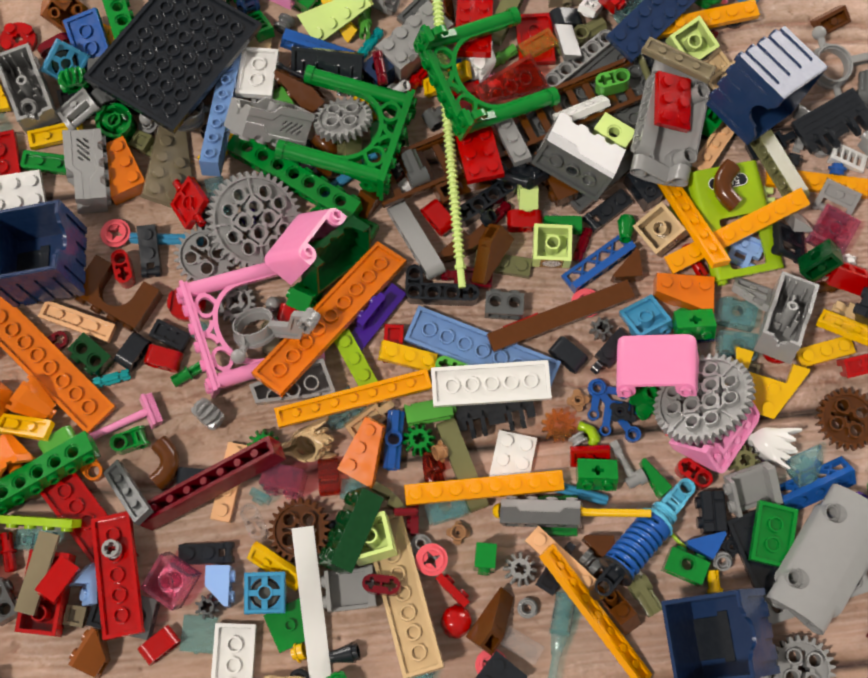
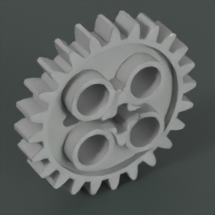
M345 96L343 100L337 98L336 102L329 100V105L324 103V108H318L319 112L314 113L313 126L316 135H319L320 139L325 138L326 142L332 140V143H335L337 140H339L340 144L343 140L349 142L350 138L357 140L356 136H363L362 131L368 132L367 127H371V122H373L372 110L369 104L366 105L365 101L361 102L360 98L354 101L353 97L347 100Z
M208 225L205 226L204 230L199 226L198 231L192 228L191 234L184 232L186 238H178L182 242L181 245L175 244L179 251H175L173 254L179 258L174 259V262L180 263L176 269H183L180 275L185 276L187 274V281H190L192 278L193 281L230 272L228 267H234L230 261H226L227 255H223L221 258L213 257V252L218 244H211L214 236L208 237V234L212 232V230L206 229ZM200 238L207 239L205 247H198L197 242ZM193 245L203 253L208 251L207 255L218 262L219 265H214L206 258L201 260L202 256L190 247ZM190 253L196 254V261L193 263L187 262V255ZM205 264L212 265V271L208 274L202 271Z
M795 635L793 641L789 636L786 637L787 643L783 640L779 641L781 648L776 646L778 657L776 662L777 666L780 667L781 673L774 674L772 678H786L788 672H791L794 678H808L809 676L812 678L836 677V674L831 672V669L836 668V666L829 663L834 658L826 656L829 649L822 650L823 643L815 645L816 638H811L808 642L807 635H804L802 640L799 635ZM790 651L796 654L795 662H791L788 658ZM811 655H813L817 660L815 666H812L809 663V657ZM798 666L805 668V672L798 670Z

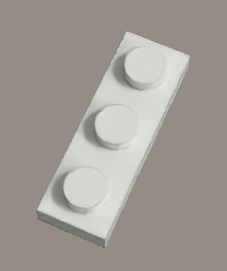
M601 94L554 113L552 116L555 121L560 112L571 117L573 121L585 119L592 113L604 111L611 104L610 100Z

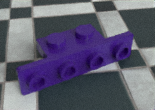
M393 283L388 286L383 294L380 292L377 296H373L369 301L368 308L365 311L362 310L356 318L357 327L353 330L352 335L361 351L406 296L405 292Z

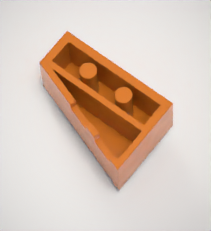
M365 417L337 469L372 489L379 469L386 426L371 417Z

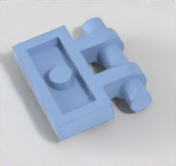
M748 236L727 247L730 249L728 253L731 259L730 263L741 268L755 266V264L750 263L751 258L758 261L763 252L761 241L752 236ZM735 252L744 255L745 259L734 256Z

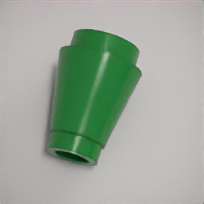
M623 214L617 221L619 240L622 243H629L634 231L633 225L636 224V221L632 215Z

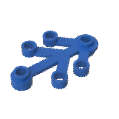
M593 379L588 384V392L592 396V401L587 418L590 421H596L599 418L598 405L601 399L605 407L599 434L602 437H607L611 433L610 421L612 410L610 405L611 403L622 404V402L611 400L607 395H617L616 387L607 386L601 379ZM594 386H599L601 391L596 392ZM619 397V398L622 399V400H626V399H628L629 397H627V398H625V397ZM595 412L597 417L592 418L590 413ZM617 421L625 431V439L628 442L635 443L640 439L641 431L638 427L631 426L628 421ZM607 428L608 433L604 434L601 429ZM630 432L636 435L634 439L629 437Z

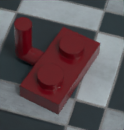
M419 505L407 506V508H394V516H411V519H407V531H410L411 536L419 535Z

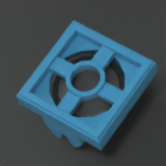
M56 38L40 71L58 79L59 72L65 70V68L77 67V65L80 68H85L90 55Z
M285 571L244 573L245 615L286 613L287 584Z

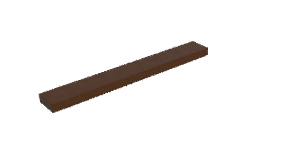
M628 280L490 332L486 336L495 353L634 299L635 295Z

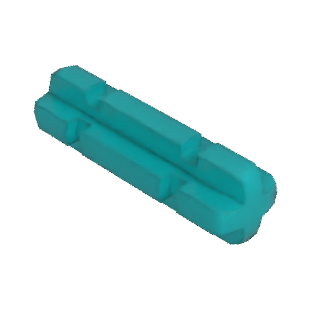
M379 27L373 30L371 37L357 51V53H364V59L368 56V52H371L378 43V39H381L384 35L383 30Z
M124 369L121 370V373L117 371L103 375L102 378L100 376L92 379V383L97 388H102L103 385L109 386L120 383L121 380L123 382L130 380L131 373L129 370Z

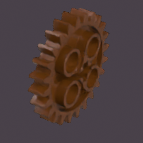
M840 388L838 393L833 390L830 392L831 396L829 394L825 395V400L819 401L821 406L816 408V411L820 414L814 416V418L820 420L815 426H821L822 429L818 433L825 434L823 440L829 438V446L836 443V449L838 450L843 446L844 451L849 450V448L855 451L857 446L862 449L865 447L864 444L868 445V400H865L866 394L864 393L859 396V390L852 393L851 388H848L845 392L843 388ZM837 403L844 406V411L838 409ZM856 410L862 412L863 418L857 416ZM832 421H835V422L838 423V426H839L838 429H835V428L832 426V424H831ZM851 428H854L857 431V436H854L851 433Z
M299 497L298 503L293 498L291 499V505L288 502H284V509L278 506L277 508L280 513L272 514L276 519L275 521H269L273 528L268 529V531L273 532V535L268 537V539L274 540L271 547H278L275 553H282L281 557L283 559L288 557V561L293 562L295 560L293 542L291 545H287V538L292 535V531L284 532L283 530L285 528L314 526V529H317L314 532L316 551L320 554L321 547L327 546L324 542L328 540L327 533L331 530L327 526L332 524L331 521L325 520L329 516L328 513H323L325 508L322 506L318 508L319 503H312V500L308 498L304 502V499ZM293 515L294 522L288 525V518ZM312 515L314 518L313 523L307 525V518Z

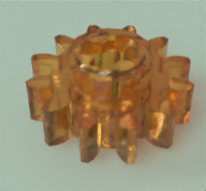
M553 408L552 415L545 413L547 420L541 421V424L546 426L542 428L541 432H548L546 439L552 436L553 443H556L558 438L564 443L565 436L567 438L572 437L569 431L573 432L576 429L574 426H571L575 419H569L570 412L564 415L563 408L560 409L559 413H556V410ZM556 422L560 425L562 424L561 429L554 427Z

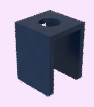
M371 56L364 62L363 79L372 77L375 80V84L378 85L373 56ZM383 56L388 84L382 87H387L396 80L395 68Z

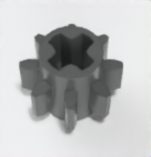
M598 317L597 323L591 322L593 329L589 331V334H594V340L598 338L604 342L606 336H612L609 330H612L614 326L609 325L608 318L601 320Z
M202 595L200 603L195 602L199 608L195 613H202V619L204 620L207 618V615L214 619L213 614L220 612L217 609V605L220 602L218 600L213 601V595H210L209 599ZM206 603L212 604L209 612L204 610Z

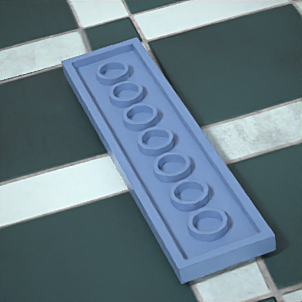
M418 306L404 338V341L440 356L453 358L467 365L548 360L551 386L561 364L559 360L518 344L494 353L486 336L488 332L422 306Z

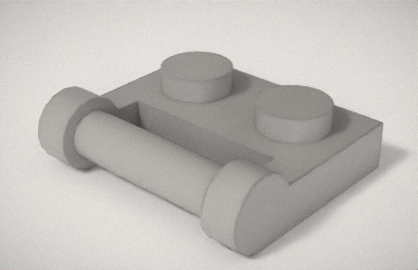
M83 87L58 108L56 113L69 130H77L80 124L94 112L100 111L101 108Z
M827 178L811 208L828 213L846 224L862 193ZM823 198L847 208L846 212L843 213L822 203Z

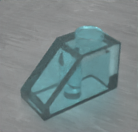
M820 444L785 461L790 467V470L786 469L787 474L799 488L818 479L823 463V450Z
M18 529L14 548L22 551L34 549L40 529ZM40 530V531H44V532L53 533V534H57V535H58L57 532L46 531V530Z

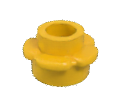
M294 643L293 648H291V656L298 663L307 659L304 643L297 645Z

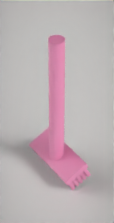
M152 392L140 395L139 400L143 407L142 410L89 435L96 440L145 416L151 429L162 425L163 419Z

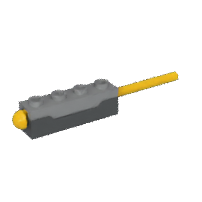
M507 496V499H501V503L494 505L492 509L493 515L500 519L501 525L512 527L582 528L583 516L652 517L651 509L584 508L582 502L574 497H568L566 500H558L557 497H546V500H538V497L528 496L526 499H519L517 496Z

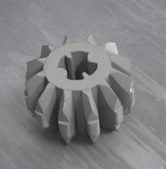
M201 398L191 408L193 415L210 430H215L225 419L220 409L207 398Z
M519 552L517 559L513 553L511 554L513 562L509 559L505 560V563L509 566L503 567V571H510V573H507L504 577L505 579L512 577L511 585L514 584L515 580H518L517 586L521 587L523 580L524 584L528 586L529 581L527 577L530 580L535 579V576L531 573H536L537 569L531 568V566L536 562L535 560L528 562L529 554L525 559H522L523 553ZM516 565L524 566V574L521 575L520 572H515L517 569Z

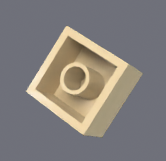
M662 201L633 225L634 229L660 258L689 234L682 223Z

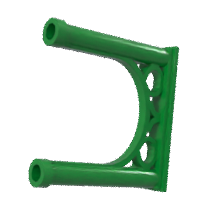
M515 6L507 8L504 12L448 30L446 25H439L430 29L429 26L424 24L413 43L414 50L421 58L422 67L427 71L429 82L434 86L437 92V99L442 103L445 116L450 120L453 133L458 137L459 141L464 140L469 133L560 103L558 90L555 87H550L507 103L488 104L474 97L460 80L456 67V57L459 48L470 40L519 25L521 23V15ZM457 43L453 51L445 47ZM444 53L450 58L449 64L444 65L440 63L437 54ZM449 70L448 80H446L442 71ZM451 90H453L454 92H456L457 95H458V94H461V95H459V96L457 97V99L455 100V98H454V96H453ZM464 100L472 104V112L469 109H462L460 101Z
M308 64L304 74V83L356 96L367 101L374 108L378 117L379 127L377 134L365 149L358 153L344 156L279 139L276 144L274 157L282 160L283 158L354 178L360 181L359 185L363 190L376 192L379 200L383 201L385 194L388 195L390 191L392 174L389 173L391 169H395L397 162L395 156L396 153L400 154L402 148L400 141L401 138L405 139L406 125H409L411 119L415 118L417 110L415 107L418 98H415V90L412 89L404 93L316 69V66ZM387 111L388 114L394 117L387 118L384 116L383 112ZM396 124L393 133L387 129V125L392 126ZM389 142L387 152L385 153L381 145ZM376 152L381 155V159L373 163L368 160V155ZM363 159L364 164L357 163L356 161Z

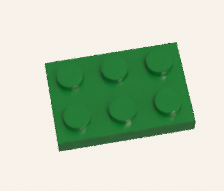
M762 500L757 501L748 560L779 567L794 543L799 509Z

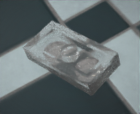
M510 626L505 632L502 642L499 644L534 666L545 648Z

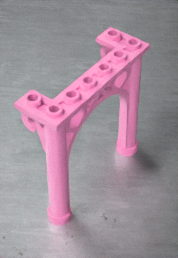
M265 262L189 283L180 280L179 286L176 288L178 304H182L183 314L190 321V324H187L189 333L194 335L196 342H193L196 354L200 353L202 359L199 361L200 368L207 375L204 383L207 394H211L212 399L216 398V395L222 389L256 379L252 376L251 372L264 360V358H246L243 364L247 365L231 369L233 366V361L231 360L233 350L221 335L218 325V310L224 297L233 289L279 276ZM222 290L217 299L208 294ZM203 299L210 301L214 305L213 310L209 314H204L200 311L198 303ZM199 317L204 320L212 318V320H209V327L205 331L202 330ZM207 339L215 342L216 346L220 344V346L212 351L211 355L206 342ZM218 352H225L230 356V362L227 366L222 367L217 364L215 355ZM323 353L318 359L323 358L325 360V353Z

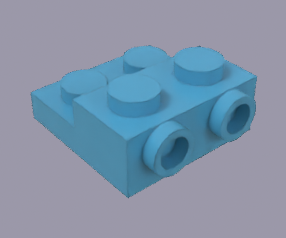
M652 294L619 311V316L629 327L632 336L668 335L671 329H673L672 319Z

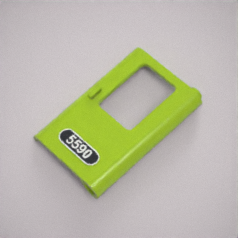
M756 160L736 163L740 168V173L732 181V186L735 192L743 199L730 212L720 204L713 190L714 175L719 167L690 173L687 185L690 198L712 232L721 228L720 220L748 215L768 205ZM770 225L758 231L765 264L740 269H732L730 263L729 265L713 269L708 264L710 276L715 277L714 284L723 286L727 285L731 279L784 269L781 255L776 256L771 253V248L774 245L773 226Z

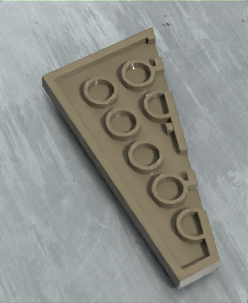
M158 125L141 198L172 208L170 204L176 194V188L172 182L175 179H179L181 184H183L188 176H192L186 131H177L173 134Z

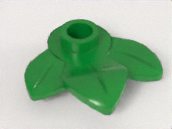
M640 387L629 398V403L636 406V414L642 421L646 420L655 410L653 404L656 403L654 400L658 396L656 387Z

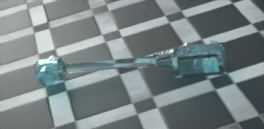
M562 592L555 593L548 632L551 636L552 655L548 678L557 677L559 659L570 637L575 604L568 597L567 593Z

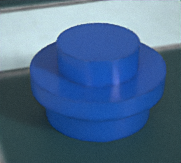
M832 163V166H828L827 170H829V174L844 176L847 168L843 167L844 164Z

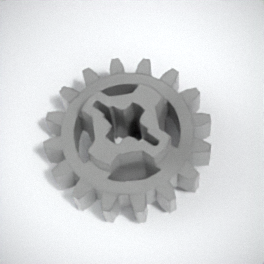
M244 285L230 291L222 300L218 315L223 316L224 321L230 318V322L233 324L234 319L245 310L257 307L253 303L256 301V297L252 296L254 294L253 290H248V286ZM245 296H247L248 298L247 305L244 302V300L246 299ZM224 301H226L227 303L226 310L223 306Z

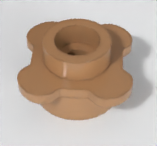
M575 389L573 395L568 397L566 402L577 412H581L584 405L589 403L590 398L584 396L579 389Z
M438 440V444L433 445L431 451L436 461L440 460L443 463L445 458L448 457V448L443 444L442 440Z
M456 521L452 528L446 530V535L454 540L453 543L455 545H460L464 538L470 536V531L465 529L461 521Z

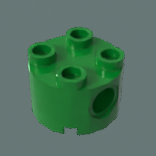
M111 103L109 106H103L96 114L97 129L101 128V134L106 136L107 143L121 136H124L127 143L130 142L137 130V124L127 107L123 104Z

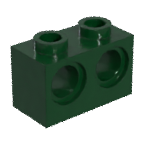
M84 332L68 348L72 353L70 357L76 363L82 362L86 365L83 369L91 376L96 374L98 377H101L115 362L105 350ZM83 347H87V351L80 354V350ZM101 359L99 365L93 366L95 360Z

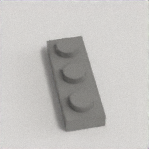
M513 119L494 125L514 167L532 161V156Z

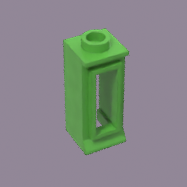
M433 400L413 403L411 406L404 404L408 427H413L415 424L423 425L445 421L453 418V413L457 412L456 406L434 408Z

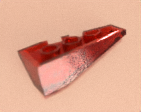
M530 53L475 85L472 89L479 100L490 103L527 96L549 85Z

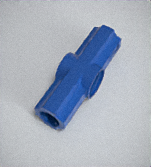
M388 410L383 469L400 471L404 411ZM397 436L399 442L394 445L388 442L389 438Z

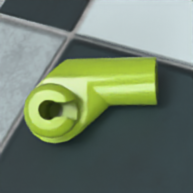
M583 421L579 422L577 430L583 431L588 435V444L590 446L598 445L601 437L597 429Z

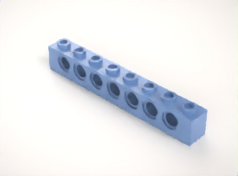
M241 54L216 83L199 158L201 173L204 176L221 177L230 135V129L226 128L224 123L231 98H238L235 95Z

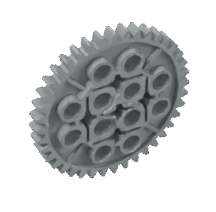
M245 171L243 175L239 172L236 174V177L232 175L229 177L230 180L225 179L223 181L224 184H219V190L213 191L216 196L209 198L213 203L207 204L211 210L205 212L210 216L205 221L210 223L206 229L212 230L208 237L214 236L211 244H218L215 250L221 249L220 256L227 255L226 261L233 259L232 265L239 263V268H243L245 265L249 267L264 263L265 255L271 249L269 246L270 240L275 244L282 235L279 231L280 225L286 230L296 216L302 212H297L300 205L294 204L298 199L291 198L294 192L288 193L289 186L282 187L283 181L276 183V176L270 179V174L268 173L264 176L262 171L256 174V171H252L250 174L248 171ZM260 188L264 189L265 197L260 195ZM235 191L240 194V200L234 198ZM275 199L280 202V208L275 206ZM264 202L267 203V204H266V207H267L266 209L263 208V207H264V204H263ZM250 203L254 204L255 212L250 210ZM242 205V206H241V211H242V212L238 213V212H237V211H238V207H237V206ZM224 206L229 208V216L224 213ZM265 214L270 217V223L265 221ZM239 218L245 221L244 227L239 224ZM269 228H271L272 234L270 236H268L269 231L267 230ZM255 229L260 232V238L255 237ZM244 232L247 233V234H246V237H247L246 239H243V234H242V233H244ZM229 233H232L234 235V242H231L229 240ZM245 244L250 248L249 254L244 251Z
M709 353L707 358H705L701 354L699 359L697 396L684 397L676 392L675 386L659 387L660 390L657 391L658 397H655L654 400L656 403L653 404L655 409L653 413L656 416L655 419L659 427L670 439L673 438L675 442L680 441L681 444L687 442L689 446L693 442L696 446H699L701 441L706 445L708 440L714 443L716 437L721 441L723 434L730 436L729 430L735 432V425L742 426L740 420H747L745 414L751 413L749 407L754 406L752 401L756 399L754 393H756L755 384L748 369L745 368L743 363H739L738 359L734 360L732 356L727 358L725 354L720 357L718 353L714 357Z

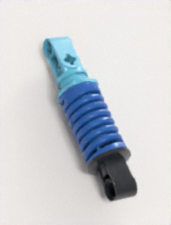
M688 478L681 479L660 502H654L651 508H643L651 509L652 517H636L625 533L621 535L620 539L616 541L605 556L601 557L599 564L603 572L589 588V594L594 600H604L613 592L618 584L630 586L633 583L634 575L639 574L640 569L644 568L649 558H652L654 553L657 552L658 547L662 546L663 541H666L673 534L672 525L677 521L676 515L695 492L696 487L692 480ZM681 487L685 488L686 493L681 490ZM597 585L602 586L605 593L599 592Z

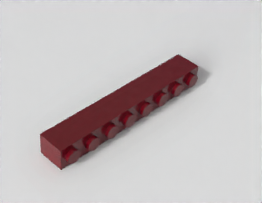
M268 435L151 498L147 502L154 512L139 526L153 531L286 460L281 442Z

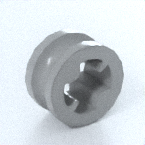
M580 431L570 437L568 441L573 443L572 446H580L588 438L583 436V431Z
M108 539L102 544L101 552L105 557L116 559L122 553V545L116 540ZM109 547H116L115 551H108Z

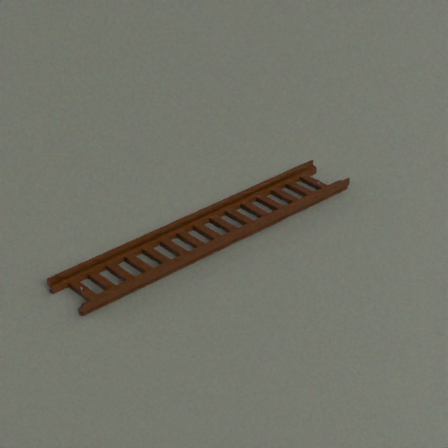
M623 58L554 87L558 90L559 95L565 94L571 106L579 104V101L573 90L581 87L588 100L596 96L589 84L595 81L598 74L619 68H629L633 66L634 61L630 63L626 58ZM629 85V88L624 91L628 99L627 101L619 103L615 94L606 96L610 100V108L599 113L595 112V114L585 119H578L574 123L578 126L581 124L586 125L601 119L605 112L613 114L641 102L642 94L636 97ZM560 103L552 106L555 113L563 110ZM543 109L535 110L534 112L545 133H547L551 125ZM526 115L518 116L517 118L529 139L528 142H525L527 148L542 143L545 135L537 137ZM493 131L500 159L509 157L507 151H503ZM444 132L402 148L400 154L396 153L395 158H397V162H399L409 183L407 170L402 162L401 154L406 150L416 149L422 165L426 167L431 182L416 188L411 187V190L402 193L392 174L390 188L394 197L383 201V208L427 191L449 180L447 179L449 174L446 173L448 171L446 168L448 164L445 163L447 159L440 147L446 139L443 137ZM455 140V154L457 155L458 161L462 167V169L457 170L458 173H456V175H458L459 177L465 174L460 159L457 143ZM431 148L445 173V176L438 179L435 178L423 153ZM381 157L371 162L376 163L380 161Z

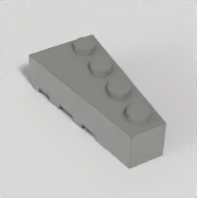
M323 358L316 360L283 397H280L260 381L249 385L257 406L302 401L335 393Z

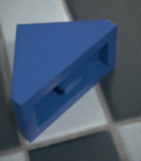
M726 531L687 540L684 544L689 550L706 557V560L711 561L716 556L727 534Z

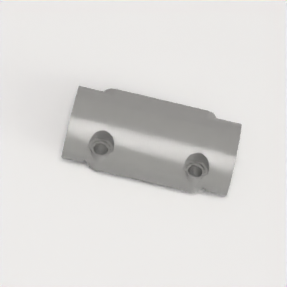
M654 59L651 75H649L644 85L631 145V152L634 153L630 168L631 175L660 185L685 187L688 185L692 164L697 160L707 110L706 103L709 100L710 89L708 84ZM658 71L691 79L690 131L687 133L654 125L655 73Z
M832 484L821 504L814 506L784 560L775 572V582L765 598L770 605L776 608L788 609L808 629L818 635H824L831 620L841 614L868 566V499L839 484Z

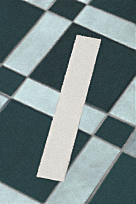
M314 526L292 528L309 678H326L331 674Z

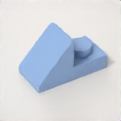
M95 563L86 565L69 585L82 586L79 593L82 606L97 604Z

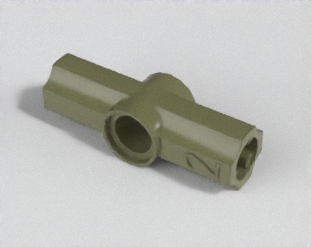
M599 16L584 25L580 24L574 28L579 48L600 31L608 29L603 17ZM555 40V49L562 56L558 41Z
M640 570L638 575H634L633 583L627 586L631 595L638 600L649 618L661 611L662 605L653 591L650 580Z

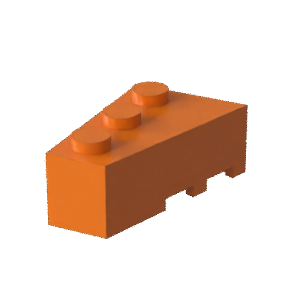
M124 136L106 143L110 194L116 206L140 195L145 181Z
M657 273L653 280V296L655 299L673 306L689 310L713 309L714 313L715 277Z

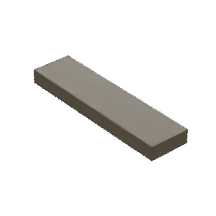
M652 37L648 38L641 50L642 54L706 84L709 83L717 68Z
M39 530L14 611L36 616L42 597L34 589L52 566L60 535Z

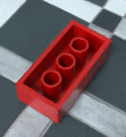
M30 549V550H29V556H28L26 571H27V568H28V565H29V562H30V559H31V555H32L33 549ZM56 552L52 566L60 555L75 564L76 556L70 553ZM68 586L55 605L42 597L36 616L18 612L14 632L62 637L64 629L62 622L71 586Z

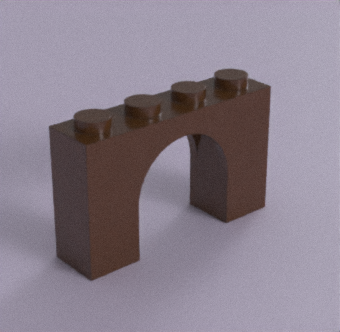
M95 255L85 270V284H83L85 295H74V300L83 306L85 304L91 306L90 309L99 315L102 312L107 315L106 318L115 324L118 321L123 324L122 327L131 333L133 330L140 333L164 295L159 289L143 281L128 303L121 306L106 304L103 299V291L114 271L112 263Z

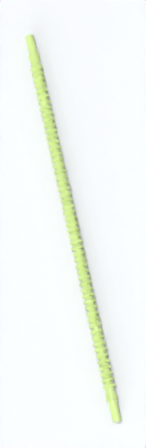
M432 0L434 26L445 25L443 21L445 18L443 17L444 8L442 7V0ZM438 53L437 56L440 63L447 65L448 57L444 53ZM442 71L445 79L448 80V72ZM443 107L441 109V112H443L441 115L443 117L442 122H444L442 126L445 128L443 129L445 133L443 137L446 138L444 140V143H446L444 145L446 148L444 152L447 154L445 155L447 159L445 163L448 164L446 166L448 169L446 173L449 174L447 176V179H449L447 184L450 185L448 187V190H450L448 194L451 195L449 197V200H451L449 205L452 206L449 210L452 211L450 213V216H452L450 220L453 222L451 224L453 227L451 231L454 232L452 234V237H454L452 242L455 243L453 245V248H455L453 253L456 254L454 255L456 259L454 266L455 270H457L458 288H466L464 271L466 265L463 259L465 258L463 254L465 250L462 249L464 247V244H462L464 239L461 238L463 236V233H461L463 228L460 227L463 225L460 222L462 220L460 217L462 213L459 212L461 210V207H459L461 202L458 201L460 199V196H458L460 192L457 191L459 189L457 185L459 181L456 180L458 178V175H456L458 173L456 170L457 165L455 164L457 160L454 159L457 156L454 154L456 152L454 149L456 146L454 144L455 139L453 138L455 135L452 133V124L446 118Z

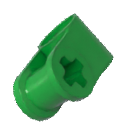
M144 425L115 434L110 439L111 448L119 455L147 448L151 443L147 440ZM119 441H125L122 448H116V444Z

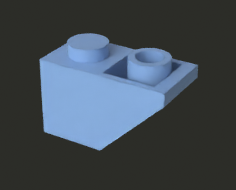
M206 565L205 587L224 607L231 608V603L235 602V591H232V582L236 581V571L230 565Z

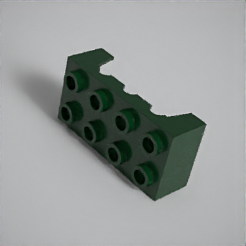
M353 215L335 230H332L322 240L317 241L312 246L316 251V259L301 275L302 283L319 294L350 270L371 249L370 226Z
M365 488L354 489L346 494L343 501L345 505L338 512L335 519L337 521L335 528H332L328 534V544L320 552V565L339 574H352L384 500L383 497Z

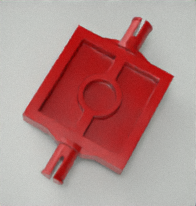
M188 176L183 184H181L179 179H175L172 184L176 188V194L170 205L180 222L188 230H192L196 222L199 227L205 226L206 221L203 219L202 213L210 201L195 177Z

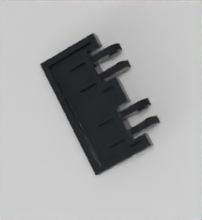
M299 45L291 46V69L302 75L305 74L306 67L309 64L316 66V69L363 81L364 53ZM337 92V95L342 96L343 93Z
M851 88L796 119L790 126L810 155L816 152L819 147L825 154L831 152V148L824 137L828 139L833 148L837 149L841 146L838 139L848 134L850 130L857 137L861 135L862 131L855 120L859 122L865 131H868V108L855 89Z
M533 401L456 406L460 432L468 431L466 422H469L472 439L476 438L477 435L473 420H481L482 434L488 436L485 418H488L489 426L506 423L504 414H507L510 431H514L515 424L512 413L519 412L522 429L527 428L524 410L527 411L528 418L536 417Z
M755 510L744 514L741 518L736 517L728 520L727 528L753 588H765L767 595L775 582L774 575L779 567L748 560Z

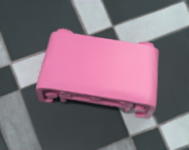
M336 208L297 215L265 255L266 265L292 285L316 259V251L308 242H313L315 239L322 240L332 230L339 227L347 216Z
M689 334L622 336L618 339L617 397L627 398L633 396L636 393V387L675 386L676 392L684 397L697 396L699 353L697 340L694 336Z
M755 404L753 407H749L751 413L745 414L747 420H740L742 426L735 425L736 431L729 430L730 436L723 434L721 441L716 437L714 443L708 440L706 445L701 441L699 446H696L694 442L689 446L687 442L681 444L680 441L675 442L671 438L669 444L675 451L714 472L724 473L756 427L760 418L759 410Z

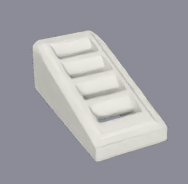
M840 144L841 146L837 149L832 146L827 163L844 164L843 167L859 173L864 172L868 158L867 155L843 144ZM851 157H854L853 163L850 162ZM858 159L861 160L860 166L856 165Z

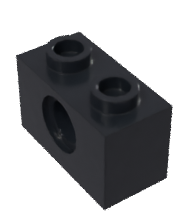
M630 173L626 174L623 184L644 212L660 203L663 193L655 183L639 179Z

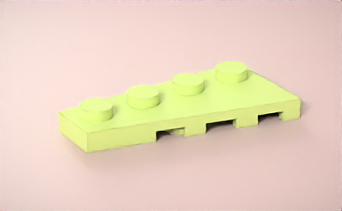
M333 0L300 13L297 17L311 37L325 41L374 4L371 0Z

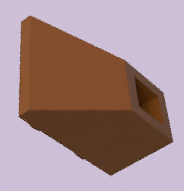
M43 0L40 15L60 31L67 33L63 20L87 11L88 8L78 0Z
M91 627L90 630L87 629L82 635L80 646L72 651L69 657L71 660L68 665L94 678H100L111 658L108 643L102 640L101 629Z

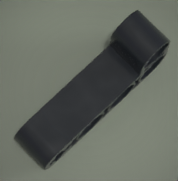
M502 163L503 170L507 171L508 168L504 163ZM498 178L492 179L493 185L459 206L461 207L459 212L462 213V220L460 222L463 224L460 227H468L480 219L479 211L481 209L484 211L488 209L494 210L503 201L511 199L516 194L517 184L509 181L503 182ZM511 185L513 188L506 189L504 186ZM496 195L498 198L491 199L489 196ZM479 204L483 206V208L476 209L474 208V206Z
M410 265L406 270L405 294L406 300L410 304L474 306L479 301L480 292L475 285L466 284V288H458V284L423 283V269L419 265ZM412 273H418L420 275L417 278L410 277ZM413 290L419 292V294L414 297L409 295V293ZM431 291H435L438 293V295L435 297H430L428 293ZM455 292L457 295L454 298H450L447 294ZM460 292H463V298H460ZM469 293H473V298H469Z

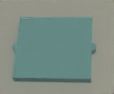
M199 614V616L184 615L179 651L194 652L196 655L198 653L213 654L215 623H217L218 618L214 617V619L207 617L204 620L202 619V614Z

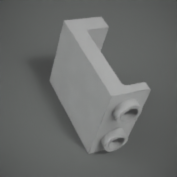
M768 461L723 476L725 483L723 484V490L729 500L727 507L730 513L735 514L738 518L743 517V511L756 507L759 500L775 504L783 503L776 467Z
M373 565L354 568L352 574H339L335 571L325 570L324 576H321V586L326 590V596H323V607L327 608L329 613L377 607L376 595L368 593L362 586L363 578L368 574H374ZM374 579L367 583L370 589L375 585Z

